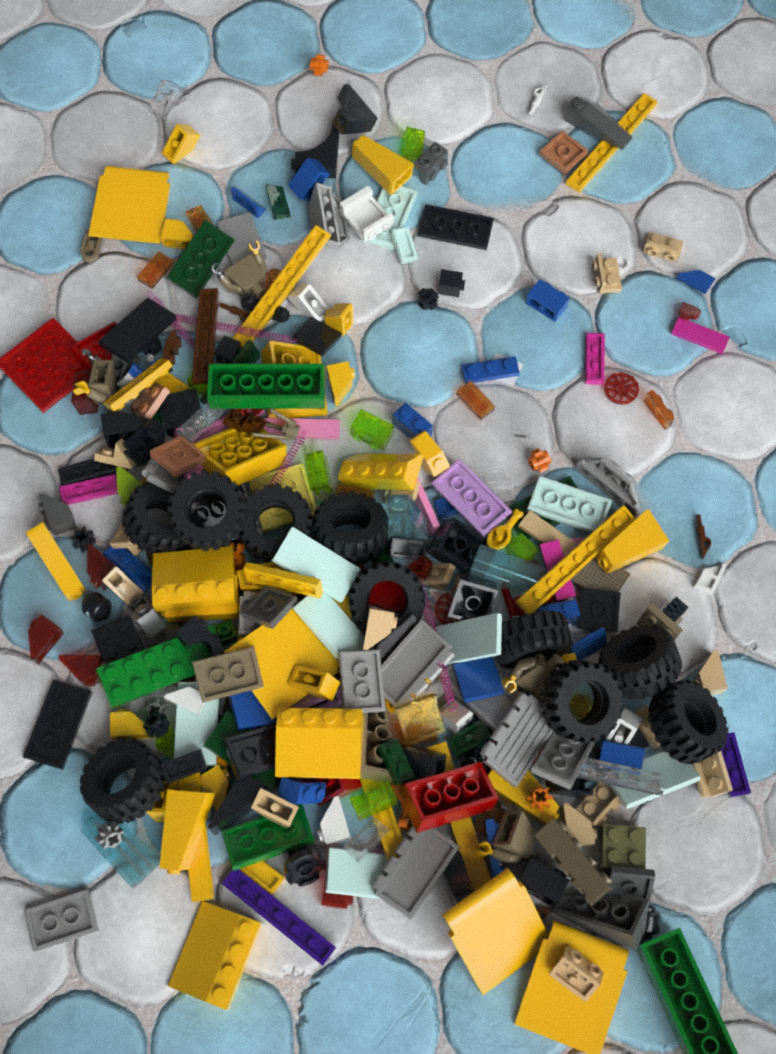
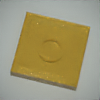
M433 693L394 707L407 746L445 732Z

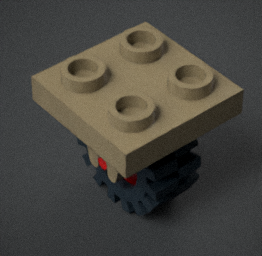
M675 597L668 605L664 603L660 608L651 603L636 624L639 627L641 625L661 627L671 633L674 640H676L683 631L678 626L683 620L681 616L689 607L678 597Z

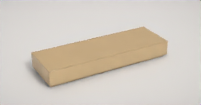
M531 510L518 525L520 529L541 544L559 540L564 557L577 546L574 541Z

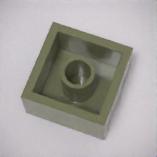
M603 824L599 827L598 870L610 871L611 866L646 869V827Z

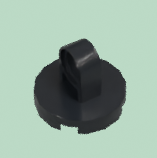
M304 846L288 852L289 859L283 867V874L290 885L294 883L298 884L299 887L307 886L320 878V872L322 869L324 871L326 869V861L320 851L307 849Z

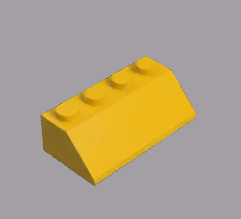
M355 454L342 462L338 479L348 489L414 490L423 454Z

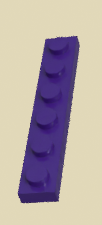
M232 870L221 883L322 966H324L335 951L336 947L241 870Z

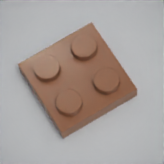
M561 131L539 152L542 158L564 175L588 154V150L564 131Z
M154 382L152 386L142 390L139 398L135 399L132 403L130 411L137 416L152 419L170 390Z
M182 435L150 450V457L174 477L206 462V455Z

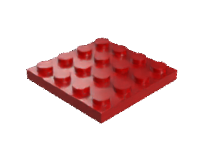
M54 318L50 319L0 358V369L42 413H45L77 387L74 384L85 381L91 376V371L70 351V346L77 343V341Z

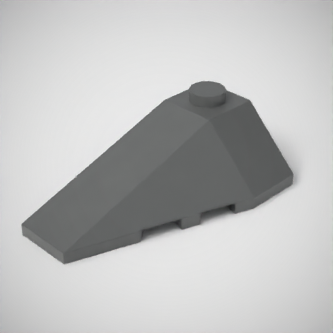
M576 96L567 105V123L621 150L632 140V136L599 104L587 98Z
M563 893L558 904L553 907L552 912L610 942L637 951L645 933L649 899L628 893H621V896H608L607 893L594 905H589L584 899V894Z

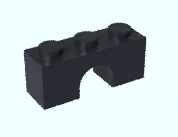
M196 616L174 634L187 650L196 644L205 645L209 650V657L225 654L224 651L227 650L220 644L222 643L221 639L215 633L211 634L207 629V623L202 618L198 619Z

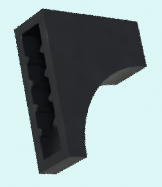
M344 84L338 96L343 108L338 109L332 124L341 135L371 132L378 119L377 116L350 84Z
M332 125L327 139L317 147L306 151H295V159H291V169H294L295 174L307 158L318 160L330 173L328 178H336L340 134L335 126Z
M401 744L415 774V777L411 779L412 782L445 772L446 754L408 744Z
M461 853L456 854L443 872L452 907L475 891Z

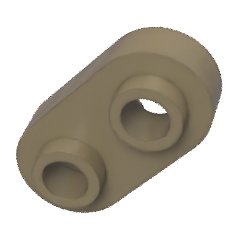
M87 230L83 237L80 254L85 262L92 263L99 258L103 238L91 237L88 235L89 230Z

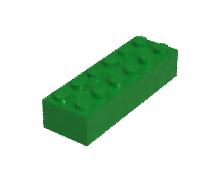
M209 364L207 390L210 409L325 408V365Z
M209 625L207 629L210 633L217 635L214 625ZM175 638L98 667L95 673L108 707L112 710L176 685L178 682L196 677L193 661L209 658V650L202 644H196L187 650Z
M677 928L640 944L637 951L683 1053L738 1054L681 929Z

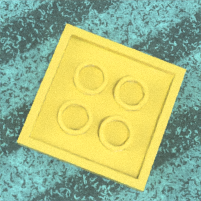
M303 463L287 467L288 469L284 468L283 470L286 472L279 470L284 475H281L276 470L248 481L252 495L253 490L256 488L259 491L264 489L263 485L270 484V487H274L271 485V483L276 484L273 480L281 484V488L289 486L293 492L298 491L302 498L306 499L313 519L317 506ZM281 508L268 509L259 516L263 533L284 527V525L294 524L292 515Z

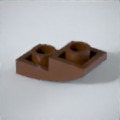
M172 330L164 346L163 358L169 360L172 365H175V355H179L182 341L181 336H177L176 330ZM173 366L168 369V372H173Z
M231 409L224 418L223 424L238 431L252 434L253 432L260 433L266 426L267 421L253 413L246 417L242 413Z

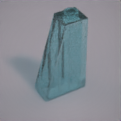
M388 495V540H390V536L427 539V519L409 495Z
M480 544L469 575L496 582L497 587L501 589L528 590L546 574L548 568Z
M97 815L94 818H88L83 823V828L80 831L133 889L160 865L161 853L125 831L121 834L123 841L114 849L110 847L104 849L95 837L99 835L96 829L104 824L105 820Z

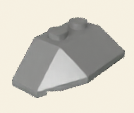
M316 183L308 207L311 230L315 225L319 226L331 235L326 245L340 248L350 239L347 221L340 214V200L333 193L334 190L331 186Z
M584 458L578 460L575 469L619 506L624 505L633 516L636 515L639 509L637 482L632 475L622 471L616 462L610 461L608 458Z

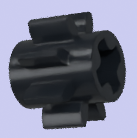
M423 288L417 293L419 296H417L416 302L421 309H430L432 311L438 306L439 296L434 289Z
M85 527L81 530L75 529L74 536L70 537L72 542H75L72 545L74 549L80 548L82 553L88 549L92 550V544L96 543L95 538H93V531L87 532Z
M154 712L146 717L143 728L150 738L154 735L160 738L167 734L168 726L171 723L163 712L160 715Z
M467 751L463 755L464 761L460 763L461 766L464 767L481 762L485 769L484 757L480 754L481 751Z

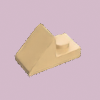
M122 438L116 442L115 450L111 447H103L95 453L94 461L132 469L136 465L133 460L124 454V451L128 449L123 446L124 440Z
M424 563L418 578L422 584L424 583L430 587L446 591L456 567L451 563Z
M114 566L102 579V582L127 605L144 593L117 566Z

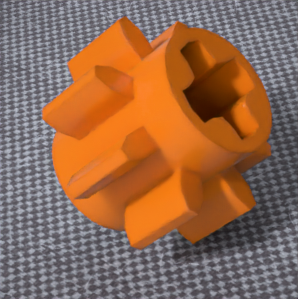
M316 54V58H311L310 70L314 71V75L323 76V73L328 72L329 60H325V55Z
M537 448L531 451L528 463L533 471L539 470L542 473L548 470L551 458L546 450L540 451Z
M538 784L536 790L533 788L528 790L532 794L526 797L527 801H531L530 809L536 807L541 812L543 806L546 808L550 807L547 801L552 800L553 796L548 795L549 787L542 789L541 785ZM541 794L543 798L537 802L535 799Z

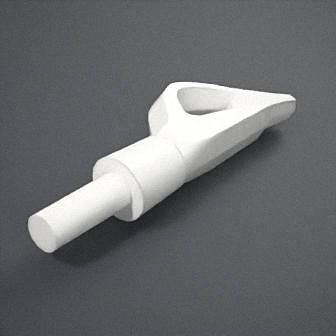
M548 84L534 90V100L531 103L532 107L528 112L529 115H532L535 108H538L549 86Z

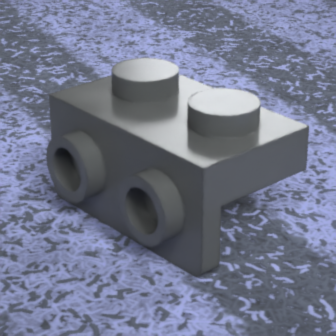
M434 142L414 162V167L421 171V183L427 185L430 181H434L437 174L447 167L448 150Z

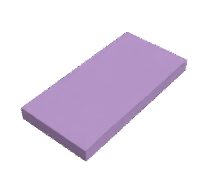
M460 458L431 482V485L483 538L512 513V510Z

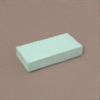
M409 227L393 229L390 233L400 264L417 262L418 256Z

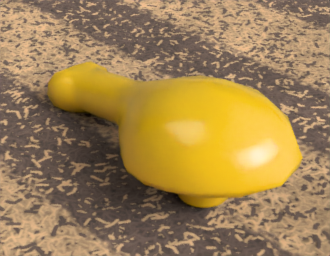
M514 509L507 523L497 526L489 532L486 541L490 550L499 551L509 544L512 527L524 516L522 511Z

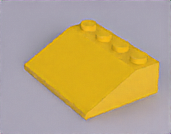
M269 341L261 350L262 364H322L321 355L302 345ZM326 394L325 408L274 410L288 418L326 416L328 414ZM267 409L268 417L279 418Z
M233 428L193 443L197 449L206 455V462L201 464L204 470H208L210 474L213 471L220 472L221 476L227 475L237 485L285 465L283 460L286 463L287 445L279 439L252 436L251 433L241 432ZM263 429V430L260 432V433L270 434V433L267 432L265 429Z
M233 546L220 547V550L216 551L210 548L208 551L194 549L153 553L152 606L156 612L237 604Z
M278 708L275 777L361 779L365 720L363 710Z
M202 901L168 987L229 1011L262 924Z

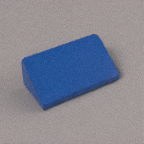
M231 187L232 199L255 217L259 218L266 211L263 206L242 190Z
M604 627L574 642L568 654L575 653L577 661H581L602 649L607 642Z
M603 740L599 765L641 773L645 748Z

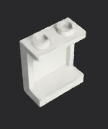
M369 186L339 203L340 214L364 242L374 239L379 233L390 229L393 225V214H387L372 197V189Z

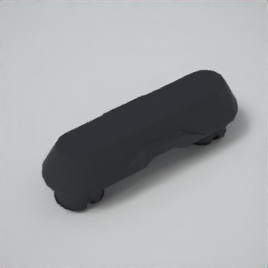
M245 294L241 299V306L252 312L261 299ZM277 307L275 314L270 320L284 323L289 319L290 313L286 308Z

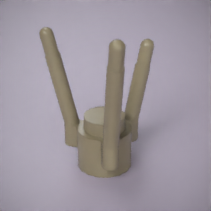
M270 408V412L289 424L285 423L284 427L267 422L266 426L282 431L281 434L284 435L252 433V436L290 441L291 439L296 440L300 426L295 425L296 421Z

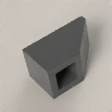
M44 494L39 495L41 502L38 504L42 514H46L47 519L44 522L48 531L51 530L56 536L77 528L68 504Z
M144 595L133 599L127 606L149 638L166 627Z

